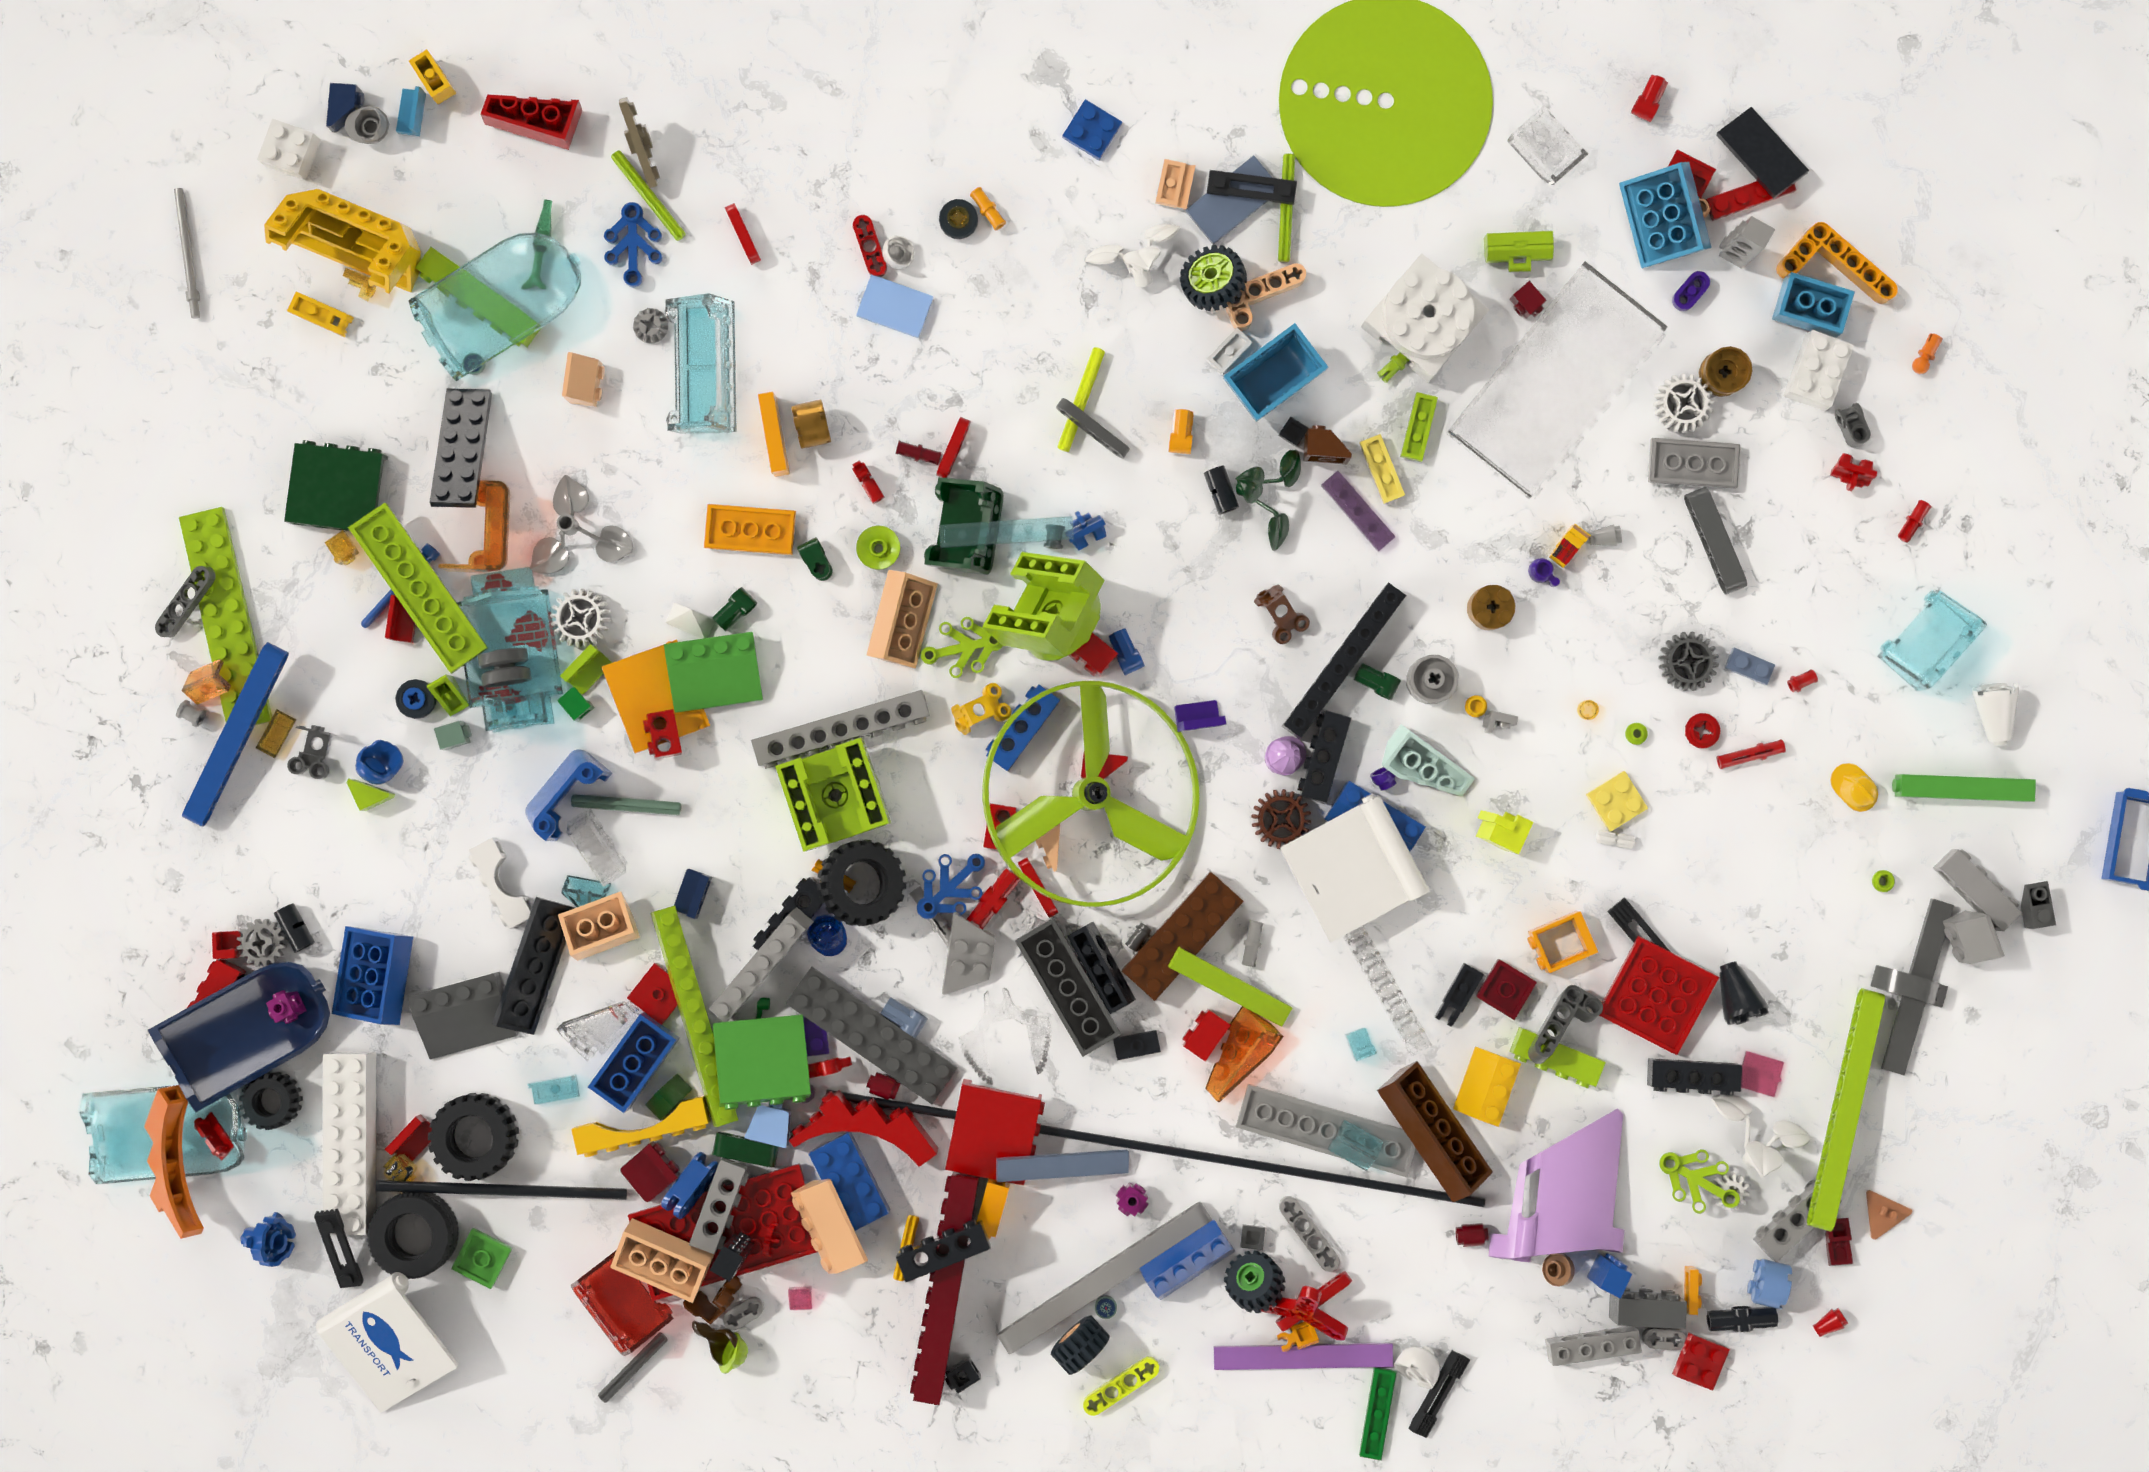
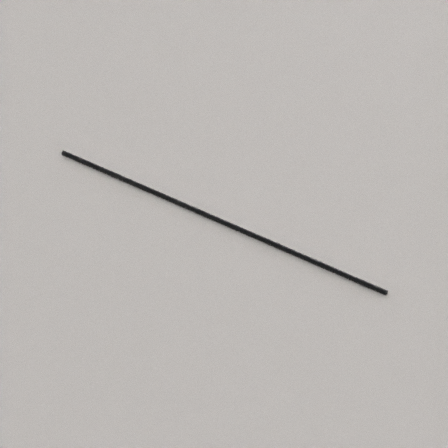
M826 1090V1094L830 1091H832L833 1093L836 1092L834 1090ZM842 1092L846 1099L852 1103L859 1104L865 1099L868 1102L874 1098L882 1108L894 1110L900 1108L902 1110L907 1106L912 1113L954 1120L957 1112L955 1110ZM1041 1125L1039 1134L1452 1202L1447 1193L1443 1191ZM1467 1196L1454 1203L1485 1207L1486 1200L1485 1198Z

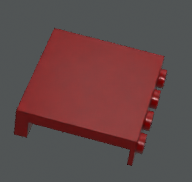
M963 1079L945 1170L996 1180V1158L1034 1156L1037 1145L1033 1144L1034 1136H1039L1041 1123H1037L1038 1115H1043L1045 1102L1041 1101L1042 1094L1034 1097L974 1085L972 1080ZM1022 1180V1181H1007L1008 1183H1013V1184H1018V1185H1023V1186H1024V1184H1025V1180Z

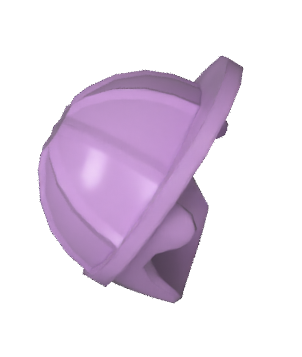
M1285 736L1272 741L1265 752V763L1268 769L1273 773L1283 776L1293 774L1302 766L1306 759L1304 744L1293 736Z

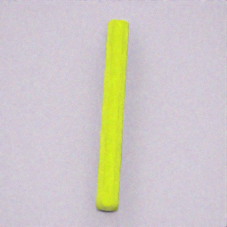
M1098 347L1092 349L1073 402L1083 412L1105 351ZM1068 418L1057 446L1059 450L1064 452L1070 451L1078 426Z

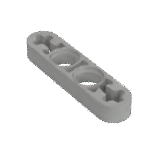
M1292 1196L1283 1197L1280 1200L1279 1209L1287 1222L1322 1269L1328 1272L1336 1270L1340 1264L1336 1252L1299 1202ZM1287 1201L1295 1203L1293 1209L1297 1214L1299 1211L1302 1212V1214L1295 1216L1292 1221L1289 1219L1294 1217L1289 1210H1283L1286 1207L1284 1203ZM1299 1219H1306L1309 1222L1306 1230L1300 1231L1297 1229L1296 1223ZM1313 1237L1321 1238L1322 1245L1320 1248L1313 1249L1310 1247V1240ZM1326 1247H1328L1329 1249L1325 1250V1252L1330 1258L1333 1256L1335 1257L1333 1259L1334 1264L1332 1266H1330L1329 1264L1324 1265L1326 1260L1323 1257V1255L1320 1254V1256L1317 1257L1316 1254L1323 1252V1250Z

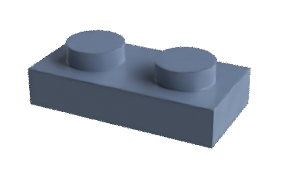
M1732 648L1724 669L1760 684L1767 685L1775 664L1740 649Z

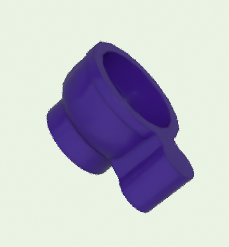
M1539 558L1531 562L1528 573L1533 581L1538 583L1548 581L1551 587H1556L1560 584L1559 578L1553 575L1554 568L1549 560Z
M1384 767L1370 774L1373 783L1379 786L1381 791L1397 784L1395 781L1396 776Z

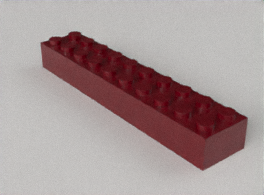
M953 1172L951 1176H947L944 1192H948V1198H944L940 1214L945 1216L944 1220H940L938 1225L937 1237L943 1236L941 1232L954 1227L955 1230L963 1228V1223L972 1220L979 1182L978 1176ZM965 1235L960 1236L958 1243L961 1246H968L969 1237ZM939 1244L937 1251L945 1255L949 1252V1247L946 1244ZM965 1259L930 1273L929 1281L933 1282V1286L928 1287L925 1304H929V1309L925 1308L921 1326L925 1327V1331H921L917 1349L922 1350L921 1353H917L914 1371L918 1373L917 1376L913 1375L910 1394H914L913 1401L940 1406Z

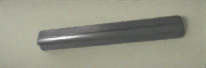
M659 1332L598 1394V1397L604 1403H607L668 1341L667 1337Z

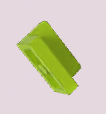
M590 644L560 677L584 695L604 674L601 667L612 662L595 645Z

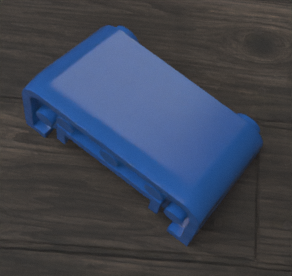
M577 749L572 751L525 809L526 817L536 834L545 841H557L563 834L559 828V820L562 817L554 809L578 780L583 784H592L598 779L606 782L613 773L585 750Z

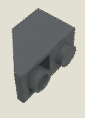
M2048 881L2024 885L2021 901L2024 928L2037 929L2056 925Z

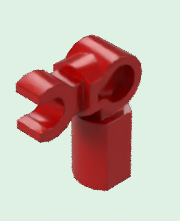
M859 460L852 464V470L859 482H863L861 485L872 504L884 499L885 497L874 478H870L872 475L865 463H861Z
M837 1057L809 1063V1078L838 1073L842 1068L852 1065L851 1057Z

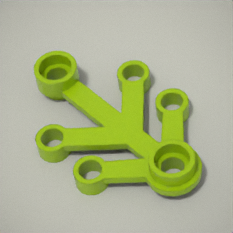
M964 617L961 620V627L964 630L973 631L981 639L972 640L952 628L949 622H943L939 626L940 633L952 637L960 642V644L939 649L925 647L921 651V659L925 664L932 665L940 657L963 652L957 663L949 669L951 677L960 678L963 674V668L975 649L984 647L978 660H974L971 663L972 671L974 673H981L992 651H998L1003 646L999 642L992 644L990 642L992 636L984 628L974 623L972 618ZM970 620L972 624L966 628L963 626V622ZM949 625V632L944 633L942 631V626ZM926 652H933V658L927 659L925 657ZM977 662L982 665V668L978 671L973 668ZM957 667L960 669V674L954 676L952 669Z
M1700 1149L1696 1153L1680 1157L1673 1152L1663 1154L1659 1160V1166L1665 1174L1670 1176L1673 1187L1672 1196L1675 1201L1682 1202L1686 1198V1192L1680 1185L1678 1176L1680 1174L1687 1178L1693 1200L1692 1208L1695 1213L1702 1214L1706 1210V1204L1702 1201L1698 1185L1719 1197L1727 1208H1735L1739 1205L1740 1196L1735 1190L1729 1189L1725 1191L1703 1178L1715 1174L1726 1175L1729 1171V1166L1726 1162L1719 1161L1716 1165L1690 1170L1683 1165L1693 1162L1706 1163L1709 1159L1706 1150ZM1699 1153H1705L1706 1159L1699 1160L1697 1156ZM1668 1160L1675 1162L1673 1168L1667 1167L1666 1163ZM1720 1164L1726 1166L1725 1172L1718 1171L1717 1168ZM1677 1191L1684 1193L1681 1199L1675 1197ZM1729 1195L1735 1197V1202L1732 1204L1726 1201ZM1702 1203L1704 1208L1698 1211L1695 1209V1204Z

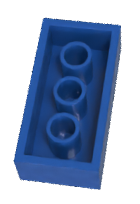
M645 1012L639 1014L588 1088L621 1112L629 1111L680 1037L655 1021Z
M846 1132L808 1153L821 1180L831 1179L854 1231L889 1214L891 1209L852 1132Z

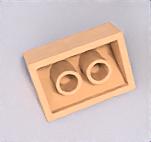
M621 891L558 914L570 956L577 961L640 938L634 916Z

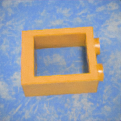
M1574 911L1528 931L1530 936L1527 938L1531 949H1535L1538 954L1536 961L1541 971L1545 970L1546 973H1552L1598 953L1581 911ZM1571 921L1584 950L1550 964L1538 934Z

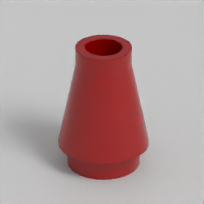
M1839 1308L1831 1309L1813 1325V1328L1819 1337H1822L1823 1335L1844 1329L1848 1322Z

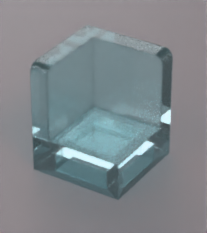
M1366 1028L1345 1034L1355 1061L1377 1054Z

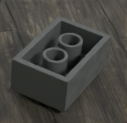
M1626 1288L1621 1299L1610 1294L1609 1318L1618 1326L1686 1329L1687 1301L1681 1298L1679 1294H1675L1673 1290H1661V1293H1653L1651 1289L1641 1288L1639 1292H1631L1630 1288Z

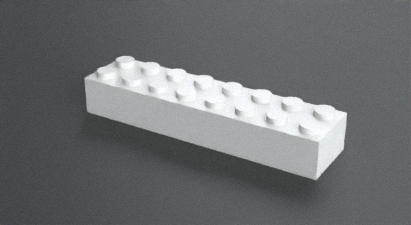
M331 1052L323 1054L324 1212L331 1209L334 1211L335 1209L339 1210L346 1235H367L369 1222H371V1218L376 1212V1052Z

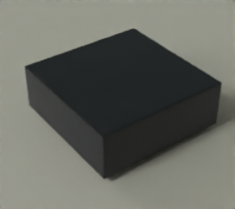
M1290 416L1278 436L1297 447L1306 434L1308 427Z

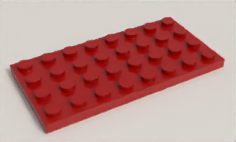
M800 1163L748 1178L746 1185H741L739 1194H742L738 1207H733L731 1215L734 1216L730 1228H725L723 1236L726 1237V1243L735 1232L737 1234L742 1232L752 1238L751 1242L755 1244L742 1267L735 1274L736 1276L818 1252L811 1244L812 1238L809 1231L802 1225L803 1218L800 1212L796 1210L792 1203L793 1197L791 1192L806 1185ZM734 1183L724 1185V1188L731 1191L734 1189ZM709 1190L704 1191L689 1213L682 1219H678L673 1215L674 1208L667 1211L660 1204L628 1214L629 1222L633 1218L690 1243ZM716 1201V1209L720 1212L726 1211V1204L723 1201ZM709 1222L708 1230L712 1233L718 1232V1225L714 1222ZM776 1223L779 1225L774 1228L771 1238L779 1239V1244L770 1242V1254H772V1257H767L763 1254L765 1234L769 1225ZM720 1249L714 1254L701 1287L726 1280L710 1271L721 1251ZM647 1284L652 1301L673 1295Z

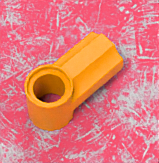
M1175 409L1168 452L1191 454L1193 438L1191 431L1194 411Z

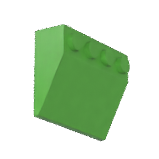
M753 632L664 644L675 713L763 700Z

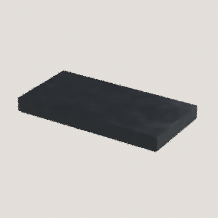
M1752 107L1716 134L1773 199L1809 172V169Z

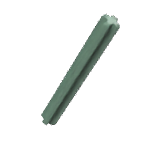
M573 794L571 798V806L577 808L680 815L681 803L578 794Z

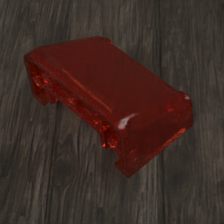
M615 1250L573 1282L571 1289L621 1355L626 1356L635 1351L674 1318L671 1315L673 1313L671 1308L666 1303L661 1304L660 1302L652 1301L650 1293L640 1280L610 1268L616 1253Z

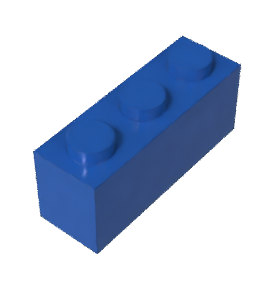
M1598 1253L1587 1278L1600 1289L1621 1299L1632 1273L1627 1270L1628 1266L1617 1257L1606 1253L1605 1256Z

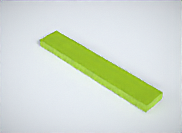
M1178 947L1168 965L1169 968L1281 1027L1293 1009L1290 1005L1181 947Z

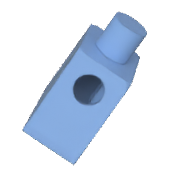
M770 1102L769 1104L761 1103V1106L756 1109L745 1138L787 1148L790 1136L791 1110L782 1108L783 1104L770 1105Z

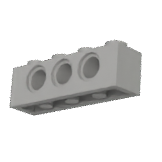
M1753 216L1747 221L1742 220L1740 225L1736 226L1721 242L1719 248L1722 250L1719 256L1742 269L1765 249L1775 229Z
M727 1158L720 1159L690 1240V1246L715 1254L718 1249H722L726 1237L723 1236L725 1228H730L734 1218L731 1215L733 1207H738L742 1194H739L741 1185H746L750 1173L746 1172L748 1166ZM724 1180H731L734 1183V1189L731 1191L726 1190L723 1186ZM716 1201H723L726 1204V1211H718L715 1206ZM708 1223H716L719 1228L718 1232H710L708 1230Z
M1815 1180L1808 1182L1804 1187L1805 1191L1800 1195L1792 1197L1788 1202L1789 1206L1783 1211L1776 1212L1772 1217V1221L1767 1226L1760 1227L1755 1233L1756 1236L1753 1240L1775 1262H1778L1814 1228L1807 1225V1216L1809 1211L1808 1201L1812 1198ZM1799 1213V1222L1793 1224L1791 1221L1792 1216ZM1782 1228L1784 1231L1782 1238L1776 1239V1231Z
M1634 1326L1545 1339L1548 1361L1552 1366L1642 1353L1639 1330Z

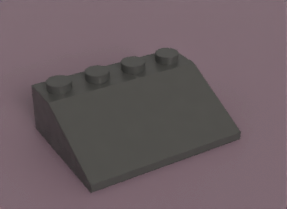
M500 972L407 996L413 1020L430 1060L517 1036L514 1030L496 1027L492 1024L504 991Z

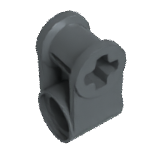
M1854 403L1852 407L1844 410H1835L1836 422L1843 433L1847 445L1857 448L1870 439L1871 432L1859 403ZM1854 431H1857L1861 434V441L1855 439Z

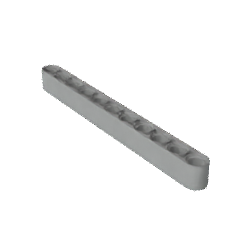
M1201 1202L1195 1203L1001 1330L997 1337L1008 1354L1014 1353L1138 1272L1140 1267L1212 1221V1218Z

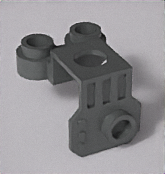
M311 725V729L305 726H296L295 728L308 731L304 751H299L298 757H292L288 761L287 768L289 772L300 775L309 768V774L314 779L326 778L329 774V767L322 761L326 756L331 733L324 732L325 727ZM315 737H319L323 741V746L319 750H314L311 747V740ZM297 762L302 763V768L300 770L296 769ZM320 766H322L324 769V772L321 775H319L317 772V769Z

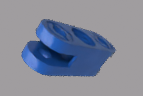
M699 1152L693 1157L661 1202V1207L667 1211L674 1208L673 1215L678 1219L684 1218L713 1181L719 1163L713 1161L706 1167L704 1164L707 1156L703 1152Z

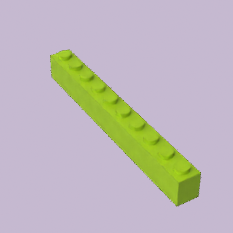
M674 905L654 911L650 914L713 1127L738 1121L735 1109L725 1110V1106H719L714 1036L676 907Z

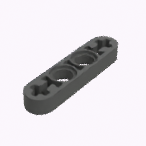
M1062 398L1059 401L1056 409L1113 454L1124 459L1130 450L1125 443L1069 400Z
M198 566L193 569L155 624V631L160 637L171 638L179 632L215 581V572L211 567ZM202 572H205V573H204V577L206 578L205 580H202V579H203ZM190 587L195 590L193 599H190L187 594ZM179 604L183 608L181 616H177L175 608Z

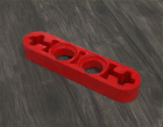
M1346 1271L1339 1273L1317 1289L1322 1294L1317 1308L1352 1282ZM1280 1316L1275 1323L1283 1332L1301 1319Z

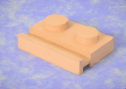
M1164 159L1155 204L1186 210L1196 165H1187L1186 163Z

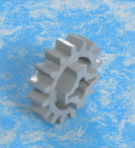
M255 919L254 924L248 922L246 924L248 929L240 930L244 934L243 937H237V940L242 942V945L237 946V949H243L240 957H248L246 962L248 964L255 961V967H260L261 964L264 967L268 966L270 961L277 963L278 959L276 956L283 957L284 954L281 952V949L287 948V945L283 944V941L287 939L286 936H281L282 929L276 928L278 923L272 922L270 924V919H264L263 922L261 919ZM267 929L271 931L274 936L268 934ZM265 940V944L260 946L259 941ZM250 949L257 952V956L254 955Z

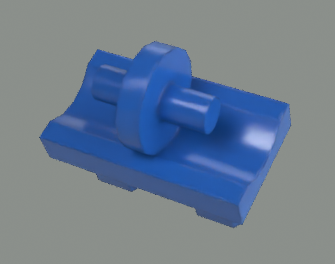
M1079 511L1075 512L1077 519L1070 522L1073 529L1065 532L1069 542L1073 543L1078 551L1088 546L1085 535L1092 532L1096 541L1107 536L1104 528L1106 524L1100 515L1092 518L1088 512L1081 516Z

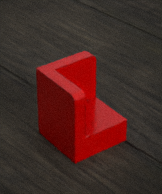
M212 932L213 959L240 958L242 949H237V946L242 945V942L238 941L237 937H241V932Z

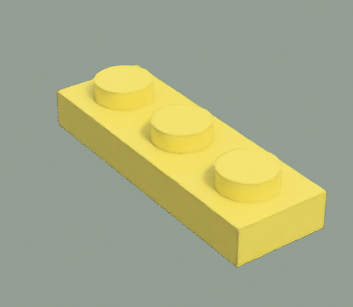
M1381 434L1361 441L1359 443L1383 504L1404 497L1405 493Z

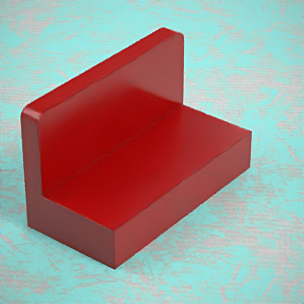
M391 594L385 639L413 643L416 624L396 595Z
M421 1114L415 1116L384 1150L390 1155L397 1154L406 1164H411L431 1142V1140H428V1133L432 1130L429 1127L430 1123Z

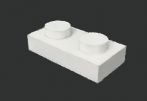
M1236 328L1213 351L1206 361L1223 375L1253 342Z

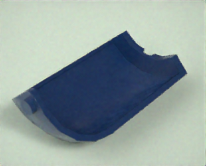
M282 962L255 970L148 1029V1032L167 1065L170 1066L175 1074L174 1077L183 1094L196 1113L303 1053L315 1044L327 1028L330 1010L327 1000L323 995L326 989L321 980L315 981L312 974L303 965ZM285 990L286 993L298 991L307 1010L298 1015L297 1020L289 1024H285V1022L275 1023L268 1013L266 1004L273 999L272 996Z

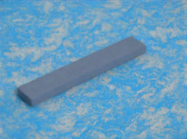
M1127 1149L996 1158L997 1182L1129 1173V1151Z

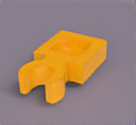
M1305 1321L1293 1325L1290 1328L1292 1333L1283 1332L1277 1335L1278 1341L1281 1339L1288 1341L1286 1345L1281 1346L1282 1352L1290 1350L1294 1344L1297 1345L1299 1350L1319 1343L1315 1328Z

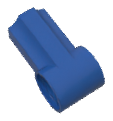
M1126 628L1108 636L1113 649L1118 653L1117 660L1125 676L1145 667Z

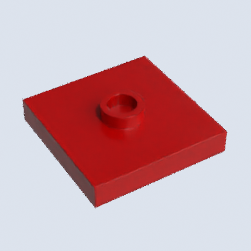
M657 963L651 966L627 997L628 1000L661 1025L665 1023L678 1006L668 972Z

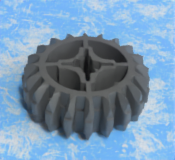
M1686 632L1680 633V638L1674 635L1672 636L1673 642L1670 640L1665 642L1668 648L1662 647L1660 650L1665 656L1658 657V660L1664 661V664L1658 667L1659 669L1665 668L1666 672L1662 673L1661 676L1666 677L1669 675L1668 684L1675 681V689H1679L1682 684L1683 691H1688L1689 686L1692 691H1696L1697 685L1700 688L1705 687L1704 681L1707 683L1712 682L1709 675L1715 676L1717 674L1712 667H1719V663L1713 662V659L1719 658V655H1712L1711 651H1714L1716 647H1708L1711 642L1710 639L1702 642V634H1699L1695 639V632H1690L1688 636ZM1689 644L1696 646L1703 655H1696ZM1682 645L1680 658L1672 661L1675 650ZM1685 659L1698 660L1692 662V664L1679 663L1685 661ZM1705 662L1702 673L1696 678L1697 665ZM1674 668L1683 669L1688 679L1678 675Z

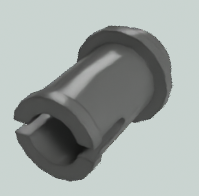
M1143 923L1135 926L1137 929L1125 943L1135 952L1138 951L1146 937L1151 936L1149 933L1152 930Z

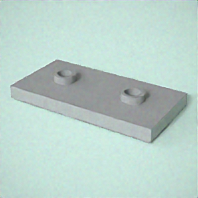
M1651 438L1648 483L1736 489L1738 488L1740 444Z

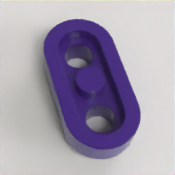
M1702 271L1692 273L1672 297L1673 306L1679 311H1687L1692 308L1709 288V276ZM1695 280L1700 282V287L1694 285ZM1680 297L1686 299V304L1680 302Z

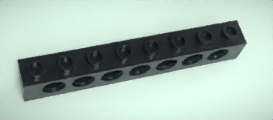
M1389 582L1384 586L1283 723L1282 727L1298 739L1303 737L1407 595Z

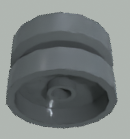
M527 648L499 649L477 656L480 668L485 670L494 669L481 675L482 687H501L532 680L530 668L517 666L529 660Z

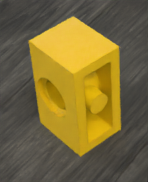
M427 49L408 60L428 93L438 105L456 94L440 66Z

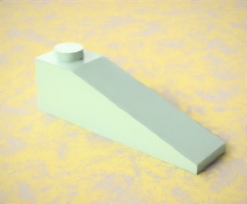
M1402 724L1387 742L1382 766L1400 779L1434 787L1459 796H1463L1475 780L1474 777Z

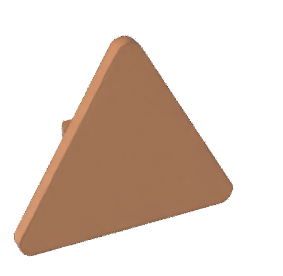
M1871 1190L1866 1192L1870 1235L1874 1240L1912 1214V1209Z

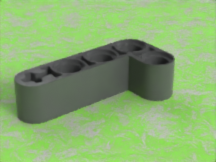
M1568 986L1556 999L1528 1050L1530 1060L1536 1064L1544 1063L1554 1053L1572 1018L1576 1017L1584 1023L1592 1022L1603 1011L1601 1001L1579 986ZM1567 995L1572 996L1574 1001H1571ZM1586 1007L1591 1008L1593 1013H1590ZM1557 1012L1563 1014L1564 1019L1560 1018ZM1548 1030H1551L1555 1037L1551 1036ZM1542 1045H1545V1047L1543 1048L1542 1052H1540V1050H1541L1540 1047H1541Z

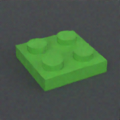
M472 1228L451 1269L492 1289L513 1248Z

